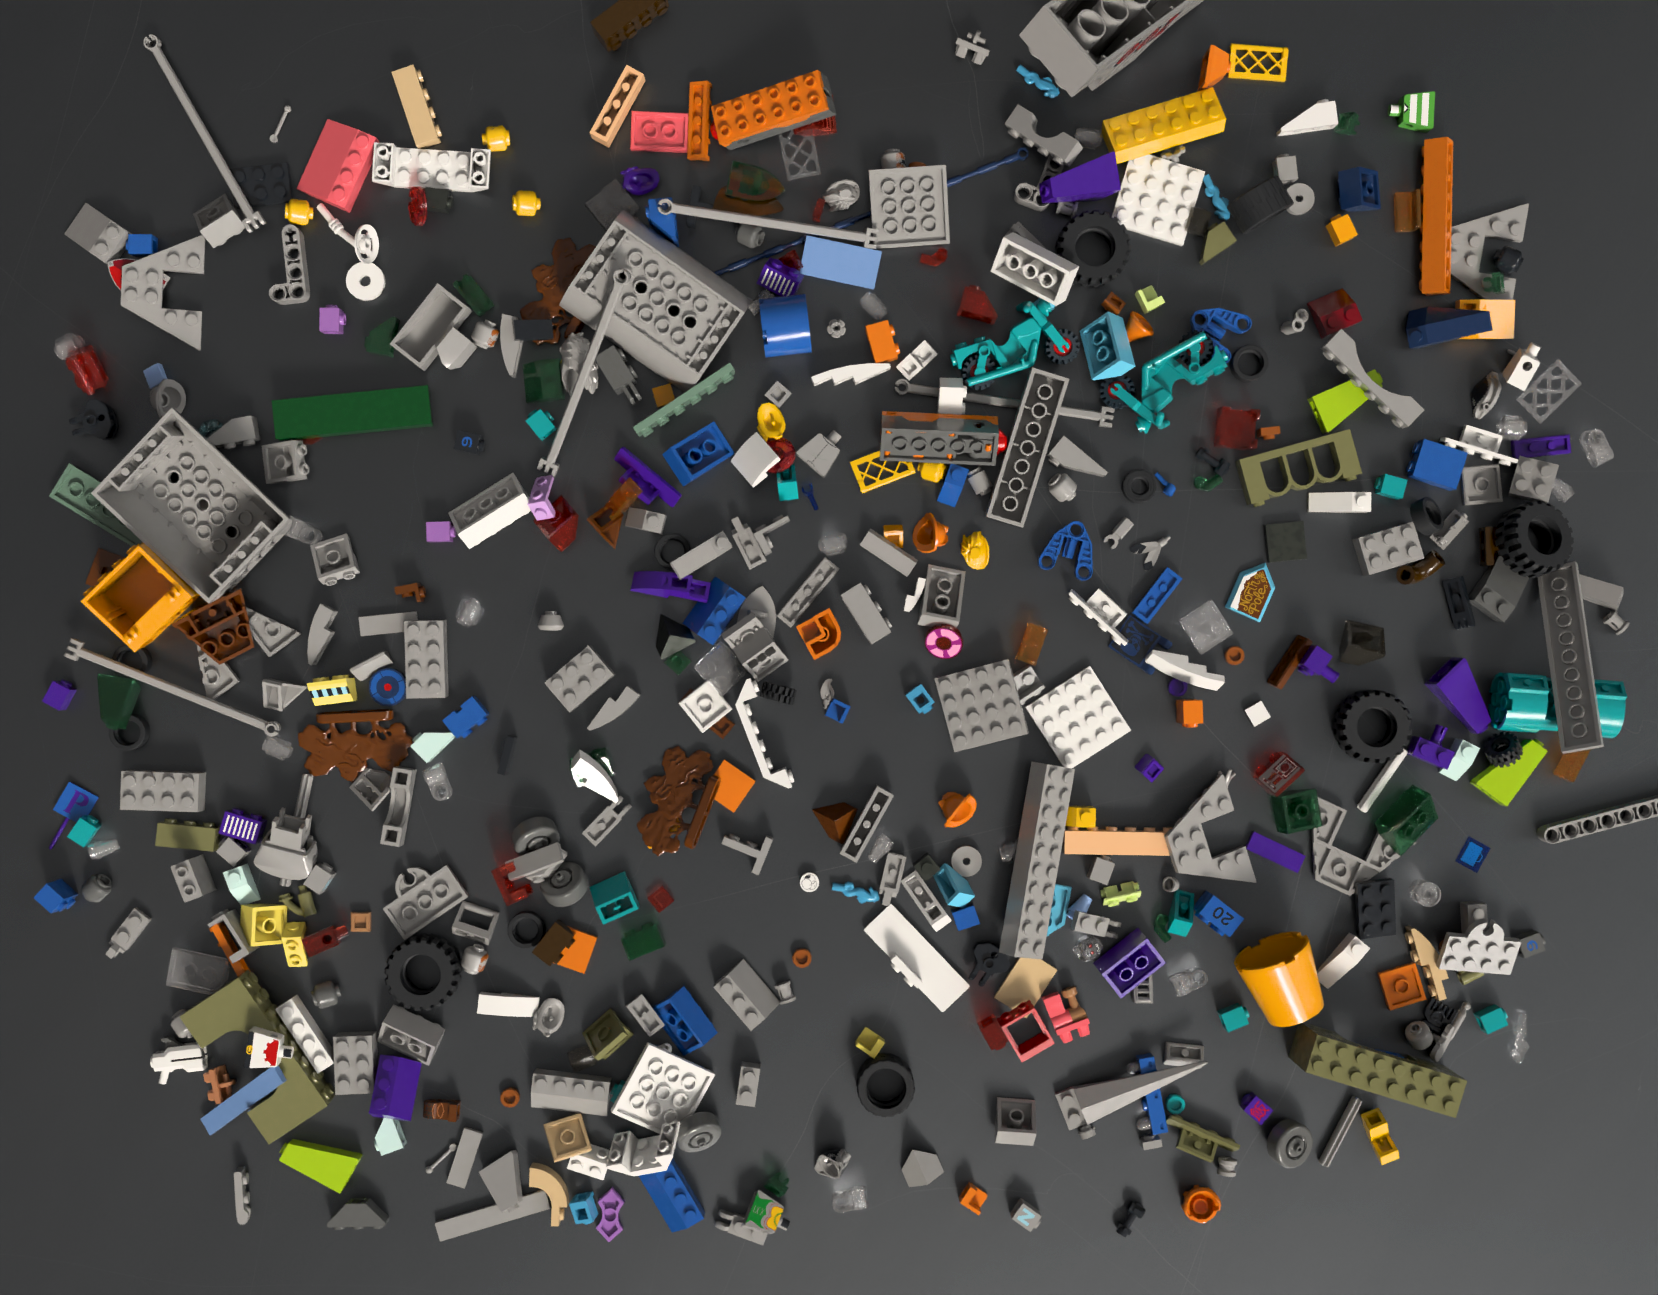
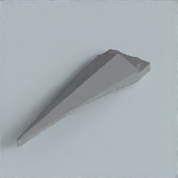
M1204 1060L1135 1076L1072 1086L1056 1092L1055 1096L1068 1129L1072 1130L1085 1124L1088 1125L1206 1065L1208 1061Z

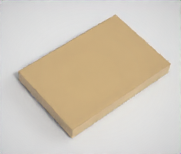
M1019 957L994 995V998L1011 1009L1028 1000L1035 1006L1057 972V969L1042 959Z

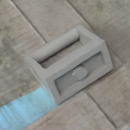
M463 900L453 923L452 933L489 945L500 912ZM464 910L493 918L488 931L461 922Z

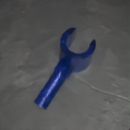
M809 483L810 492H805L802 486L803 494L808 496L814 510H818V505L813 496V486Z

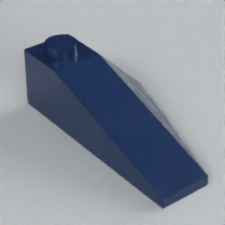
M1424 307L1409 311L1406 327L1409 348L1412 349L1493 331L1490 311Z

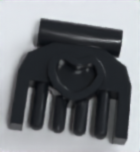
M1431 997L1424 1008L1426 1019H1422L1421 1022L1426 1023L1430 1031L1440 1036L1443 1032L1442 1027L1451 1024L1457 1010H1452L1449 1007L1444 1015L1448 1006L1444 1005L1441 1011L1443 1003L1440 1002L1437 1009L1434 1010L1439 1001Z

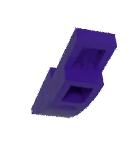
M639 571L634 572L630 591L668 598L670 595L707 603L711 583L692 579V575L679 579L677 574L673 572Z

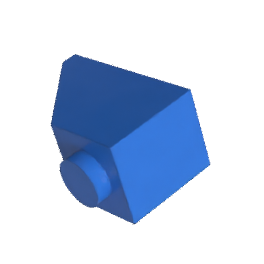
M955 464L949 465L937 499L938 502L952 507L956 506L969 469Z

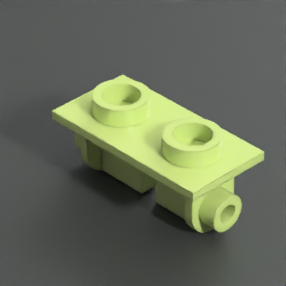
M1134 881L1120 884L1122 891L1119 892L1117 885L1104 887L1103 890H1100L1101 897H1105L1103 899V906H1116L1119 902L1126 900L1127 902L1137 901L1141 896V890L1136 891L1139 890L1138 882L1134 883Z

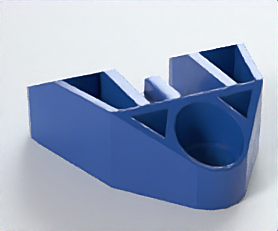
M1222 308L1198 310L1193 313L1190 318L1192 332L1194 330H1198V332L1205 331L1220 341L1226 332L1221 327L1242 334L1251 328L1252 321L1247 315ZM1197 314L1204 317L1205 321L1202 325L1195 322L1194 318ZM1239 319H1244L1247 322L1245 329H1240L1237 326ZM1210 337L1214 347L1217 346L1220 351H1225L1229 359L1225 362L1228 363L1231 359L1230 351L1221 345L1220 342Z
M1073 521L1051 536L1040 553L1037 564L1043 570L1052 569L1056 564L1064 538L1067 539L1062 557L1073 559L1077 542H1080L1075 559L1074 575L1077 579L1085 581L1091 578L1093 574L1092 543L1084 525L1079 521ZM1077 524L1080 526L1081 532L1079 535L1071 533L1070 528L1072 525ZM1044 556H1049L1052 559V564L1049 567H1045L1041 563ZM1082 566L1086 567L1089 571L1088 576L1085 578L1078 574V570Z

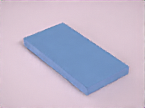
M807 235L800 273L874 289L882 251Z

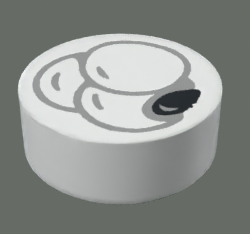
M807 872L801 876L800 886L806 892H813L819 886V879L816 874Z

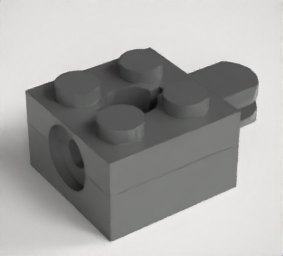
M613 345L598 354L595 360L616 394L619 395L625 392L631 404L634 405L636 402L628 391L631 388L637 399L641 401L642 398L634 386L637 384L635 378L638 376L631 365L626 366L625 362L628 360L620 348L616 350Z

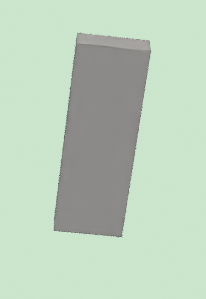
M871 528L860 543V546L906 577L918 562L917 559Z
M414 611L358 617L360 636L404 632V621L418 620V613Z
M556 842L506 861L505 865L509 880L514 881L564 862L560 843Z
M468 1127L464 1128L446 1183L465 1189L483 1132Z

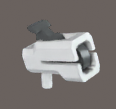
M172 1035L161 1038V1041L166 1043L164 1050L155 1052L150 1058V1064L154 1071H161L158 1081L160 1084H166L169 1072L175 1069L183 1068L187 1072L203 1071L208 1068V1056L205 1055L207 1047L201 1049L197 1042L179 1043Z

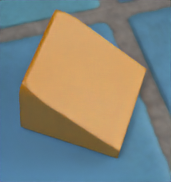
M884 525V538L899 548H903V526Z

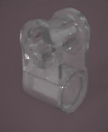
M1594 429L1584 431L1581 434L1580 443L1584 448L1589 463L1593 467H1597L1614 458V453L1603 431Z
M289 517L292 519V525L288 532L285 533L286 536L311 545L322 541L323 534L319 529L296 517ZM311 531H313L315 536L313 540L310 541L308 535Z
M440 762L422 770L424 779L434 799L439 801L449 799L453 791L443 764ZM441 789L446 790V792H444L443 795H439L438 793L439 791H441Z
M1193 967L1168 978L1169 982H1172L1176 997L1184 996L1193 990L1203 987L1208 981L1207 974L1200 967ZM1196 973H1202L1201 980L1194 981V975Z
M859 1185L834 1192L831 1197L833 1209L838 1213L869 1207V1202L866 1201L865 1196L866 1187ZM839 1198H843L845 1200V1203L843 1205H837L835 1203L836 1200Z

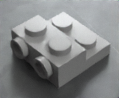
M291 440L262 445L266 484L307 479L309 466L305 463L304 455L307 454V448L303 441Z
M347 533L310 545L317 577L323 585L332 586L339 579H353L355 574L360 573L356 556L352 550L350 537Z

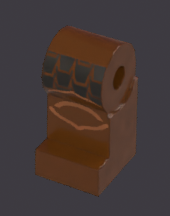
M424 1100L423 1117L457 1122L460 1118L461 1100Z

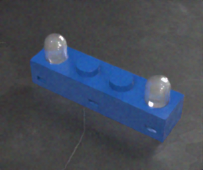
M1151 1053L1136 1055L1137 1061L1126 1065V1071L1129 1074L1139 1073L1140 1075L1157 1071L1155 1059ZM1159 1088L1143 1096L1144 1099H1141L1143 1111H1146L1147 1118L1139 1119L1136 1123L1139 1130L1150 1129L1153 1135L1168 1132Z

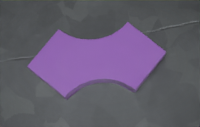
M613 1187L598 1199V1204L602 1209V1219L596 1229L608 1242L623 1230L619 1220V1210L625 1203V1200Z

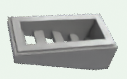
M1150 975L1147 980L1139 984L1147 985V988H1138L1136 986L1132 990V1001L1134 1003H1153L1152 975ZM1138 993H1147V997L1138 996Z

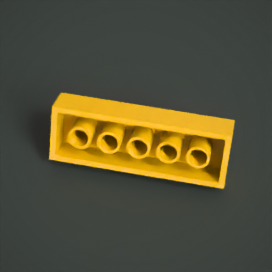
M1211 87L1103 120L1102 136L1109 153L1115 152L1116 161L1119 164L1224 132L1226 116L1214 88Z

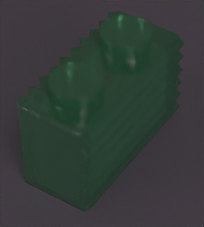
M649 922L642 925L641 930L635 932L634 929L623 933L624 937L620 940L629 961L665 947L666 942L658 923L653 924Z

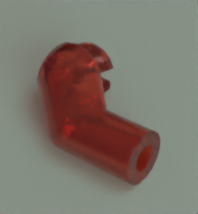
M939 248L932 256L922 253L920 263L936 267L946 261L948 252L945 248Z

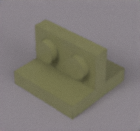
M611 1008L582 1033L593 1057L598 1061L601 1058L606 1060L634 1035L632 1030L619 1020L616 1012Z

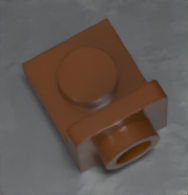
M421 583L394 587L396 595H402V598L414 596L413 592H415L417 602H424L426 591L424 586H421Z

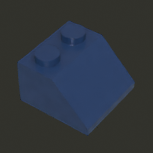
M1355 167L1338 172L1337 184L1340 190L1339 205L1341 210L1357 212L1381 209L1378 171Z

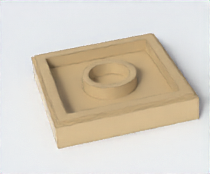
M581 1113L543 1125L554 1163L592 1151Z

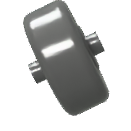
M539 816L521 822L514 829L511 840L516 853L522 856L556 842L559 843L560 835L555 823L551 819Z
M563 862L551 878H544L545 881L540 883V889L549 904L556 907H566L576 903L584 896L588 888L586 874L581 866L574 862Z
M697 1112L679 1121L681 1124L676 1142L679 1149L684 1152H698L712 1146L718 1141L722 1132L716 1115L711 1112Z
M1287 1119L1279 1122L1271 1130L1267 1140V1151L1270 1158L1285 1168L1300 1166L1305 1162L1312 1150V1134L1305 1125L1296 1120Z

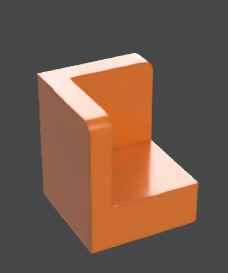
M969 1182L959 1196V1201L962 1205L980 1215V1207L988 1195Z

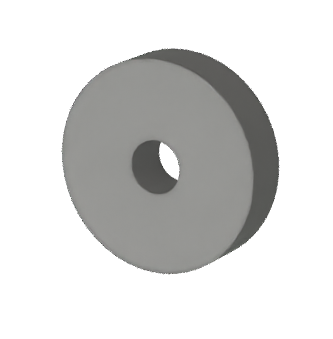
M1296 183L1287 189L1294 202L1287 209L1290 214L1302 215L1312 208L1315 196L1313 190L1308 185ZM1296 196L1301 198V202L1296 201Z
M964 845L958 847L953 852L951 865L961 876L969 877L975 875L980 870L982 858L974 847ZM969 858L970 862L968 864H964L963 859Z

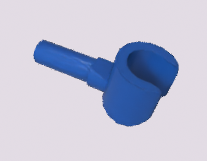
M1157 472L1154 476L1165 486L1163 493L1171 497L1175 492V486L1168 483Z

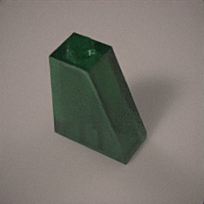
M98 673L97 681L101 720L109 729L118 730L120 728L126 730L141 687L136 680Z

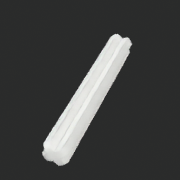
M1402 747L1404 751L1400 755H1394L1395 759L1388 761L1357 805L1360 811L1366 813L1407 755L1408 751Z

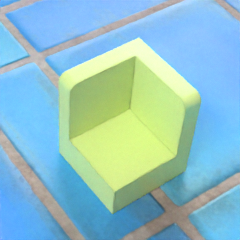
M1152 285L1135 293L1144 314L1165 303L1162 296H1157Z

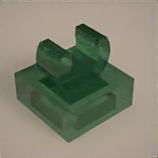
M1355 112L1340 113L1338 124L1335 126L1334 131L1338 134L1356 135L1357 132L1354 131L1356 125H1360L1358 121L1359 115Z
M1501 272L1492 273V278L1485 277L1483 279L1484 282L1491 281L1492 283L1490 288L1484 289L1485 292L1505 293L1504 274Z
M681 651L672 654L664 663L679 676L692 661Z
M780 1172L776 1173L764 1185L765 1188L779 1198L787 1192L788 1187L786 1185L789 1182V1178H786L783 1182L779 1181Z

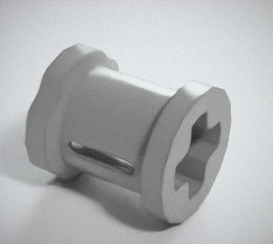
M1058 202L1055 214L1061 213L1072 218L1076 215L1079 202Z
M1613 610L1606 615L1602 622L1614 629L1616 635H1620L1628 628L1630 622L1624 621L1617 614L1618 612Z
M790 980L774 986L780 997V1005L796 1000V996H793L790 987Z

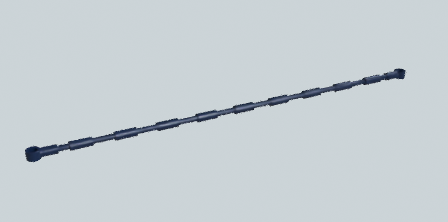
M1021 147L1016 153L1005 156L1002 160L990 162L977 167L976 170L949 178L947 179V187L958 184L962 180L974 175H981L994 170L1002 164H1009L1017 160L1024 161L1027 159L1029 151ZM1024 151L1026 156L1021 157L1019 152ZM871 209L869 212L856 217L852 216L834 223L835 225L830 227L842 229L853 225L856 221L871 216ZM803 235L799 239L787 244H780L763 251L764 253L731 263L728 267L717 270L714 273L721 275L728 271H735L748 266L749 263L784 252L785 249L797 244H804L807 235L815 237L820 235Z

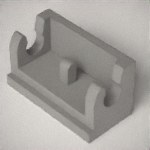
M642 994L636 996L634 1000L625 1005L647 1036H652L665 1026Z

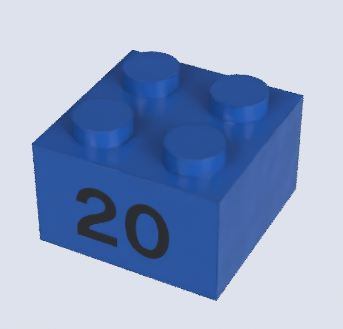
M1206 890L1194 905V910L1196 911L1194 915L1207 925L1210 922L1211 925L1209 927L1222 937L1224 934L1231 937L1244 920L1239 914Z

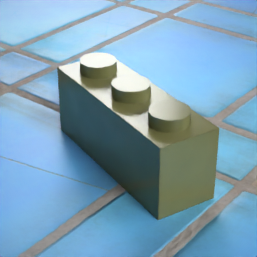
M165 818L164 821L157 823L155 846L214 852L219 849L220 827L215 826V823L203 822V825H198L196 821L184 820V823H178L177 819Z

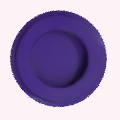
M1172 678L1168 682L1167 688L1171 695L1182 696L1186 693L1188 685L1186 682Z

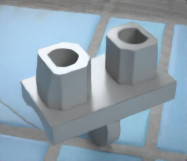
M977 30L976 35L968 32L967 38L973 40V42L958 37L955 55L965 58L968 49L975 51L972 62L981 65L985 57L990 53L989 49L977 45V42L983 45L986 42L985 38L980 37L981 31Z

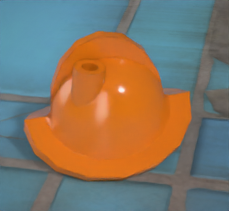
M926 513L918 521L913 531L915 547L922 553L936 551L938 546H944L948 542L946 533L949 527L936 521L932 513Z
M947 792L943 795L942 800L938 804L947 820L944 827L953 828L960 826L973 816L977 805L974 796L968 794L966 797H963L956 792Z

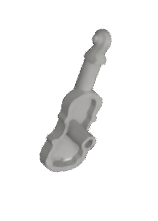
M1469 1002L1462 1003L1461 1010H1458L1455 1020L1452 1024L1446 1026L1441 1037L1435 1033L1432 1034L1436 1045L1431 1051L1430 1058L1435 1062L1441 1059L1448 1044L1454 1038L1465 1019L1466 1011L1471 1008Z

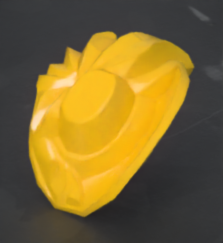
M769 402L762 404L757 412V430L760 436L766 442L768 438L777 440L783 437L782 434L786 424L781 411L776 405Z
M981 531L973 532L968 537L963 535L961 543V554L964 556L966 563L976 570L984 569L989 561L988 542L981 534Z

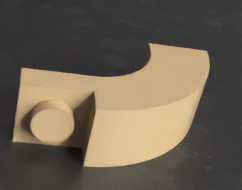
M532 1163L529 1173V1187H536L547 1193L552 1205L551 1226H559L565 1216V1208L562 1207H567L569 1204L567 1186L561 1176L552 1168L543 1164Z

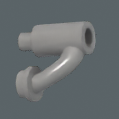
M1305 309L1297 310L1293 320L1282 324L1281 332L1289 335L1302 331L1305 326L1304 323L1309 318L1308 312Z

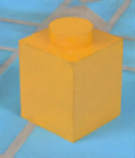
M1338 214L1330 219L1331 222L1326 225L1335 247L1358 235L1348 214L1344 216Z

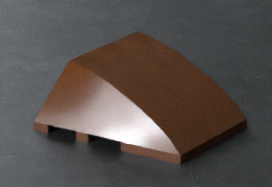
M242 588L228 591L216 601L209 604L206 602L192 609L171 624L182 631L189 640H192L201 647V650L219 665L254 648Z

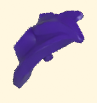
M633 166L620 172V174L624 175L623 189L634 195H643L651 192L657 187L659 182V174L652 168L640 169L637 166Z

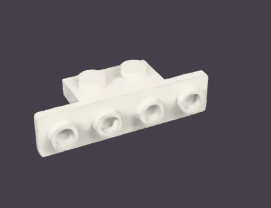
M1464 425L1459 441L1446 437L1440 438V442L1445 443V446L1455 449L1456 447L1462 448V451L1470 455H1474L1475 452L1481 454L1480 458L1492 461V458L1499 460V464L1506 466L1518 463V459L1498 454L1503 438L1502 435Z
M1099 588L1085 601L1073 589L1070 590L1068 595L1073 604L1083 607V612L1090 619L1095 618L1099 622L1097 625L1106 632L1108 630L1113 635L1111 638L1120 645L1122 643L1125 646L1128 643V640L1115 629L1127 613Z
M590 1144L592 1151L570 1157L567 1169L604 1180L610 1150Z

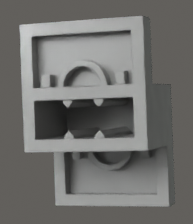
M753 612L721 634L733 649L741 664L757 682L788 661V658L778 647L769 631Z

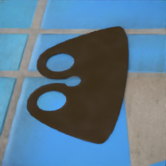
M749 184L748 186L745 187L744 190L746 191V194H747V195L750 194V193H749V190H747V188H748L750 185H751V188H752V187H753V184ZM729 185L721 188L713 205V209L756 216L774 214L784 210L781 203L775 197L765 200L748 199L747 201H743L738 196L729 198L725 194ZM765 188L764 190H760L761 194L765 192L767 189Z

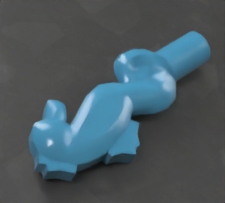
M1021 64L1016 69L1024 77L1027 84L1035 83L1037 88L1046 91L1044 96L1054 98L1059 95V89L1052 83L1051 78L1043 77V79H1040L1036 72L1027 70Z
M1209 174L1205 175L1203 178L1206 186L1205 193L1208 197H1212V203L1218 209L1214 214L1218 215L1222 220L1229 219L1230 212L1227 209L1229 200L1219 196V188L1213 184Z
M845 882L844 884L833 883L832 890L843 892L847 897L856 895L861 904L866 903V901L875 903L880 899L878 891L872 887H869V893L864 888H854L852 882Z

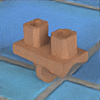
M225 1064L210 1069L203 1074L204 1081L212 1085V1089L208 1090L207 1093L209 1101L221 1104L232 1096L231 1085L236 1084V1079L229 1078Z

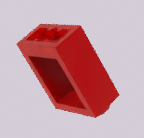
M1030 1000L1020 1003L1013 1010L1004 1012L997 1018L1021 1062L1028 1060L1055 1044ZM1032 1013L1042 1032L1018 1046L1007 1026Z

